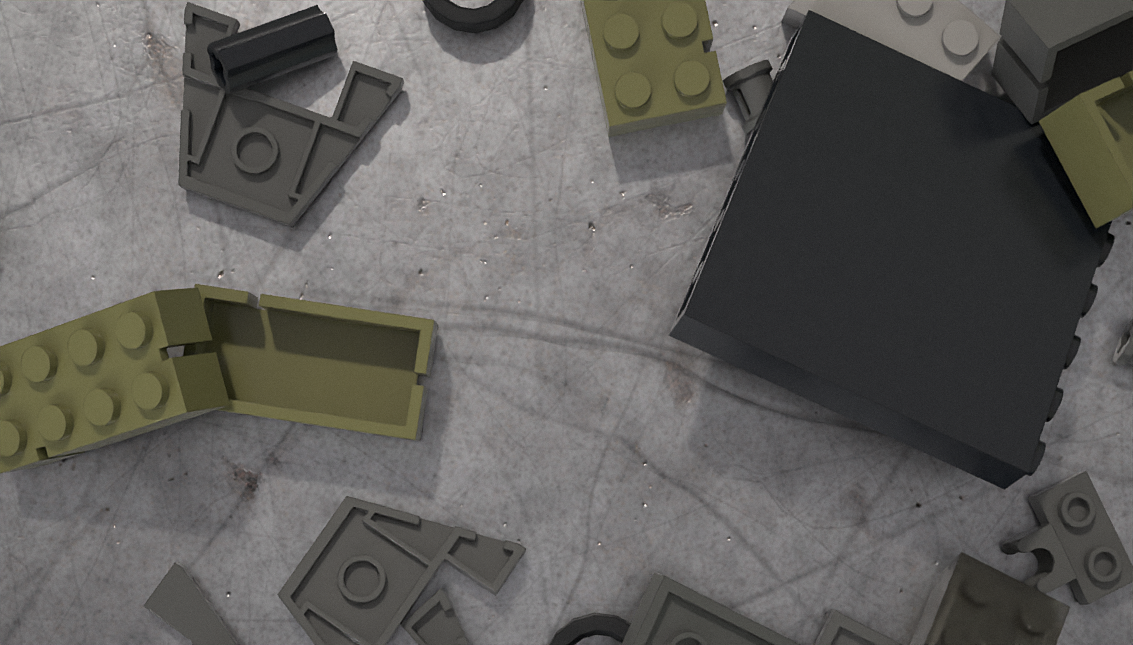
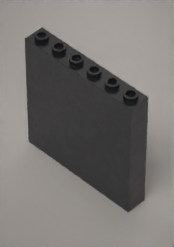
M808 10L790 38L668 336L1005 490L1023 476L1033 475L1044 456L1046 443L1041 441L1040 437L1045 422H1049L1054 417L1061 404L1064 391L1057 386L1062 370H1066L1071 365L1080 347L1081 337L1075 335L1079 319L1088 313L1096 298L1098 286L1093 284L1092 280L1096 268L1105 262L1113 247L1115 236L1108 233L1112 221L1095 228L1039 121L1031 124L1018 107Z

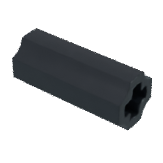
M318 5L212 42L208 45L207 52L210 58L211 70L218 85L229 95L332 57L338 49L335 42V31L327 14L323 13Z

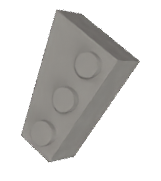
M794 0L787 8L781 21L797 29L808 10H811L960 81L965 79L1001 38L999 34L959 0Z

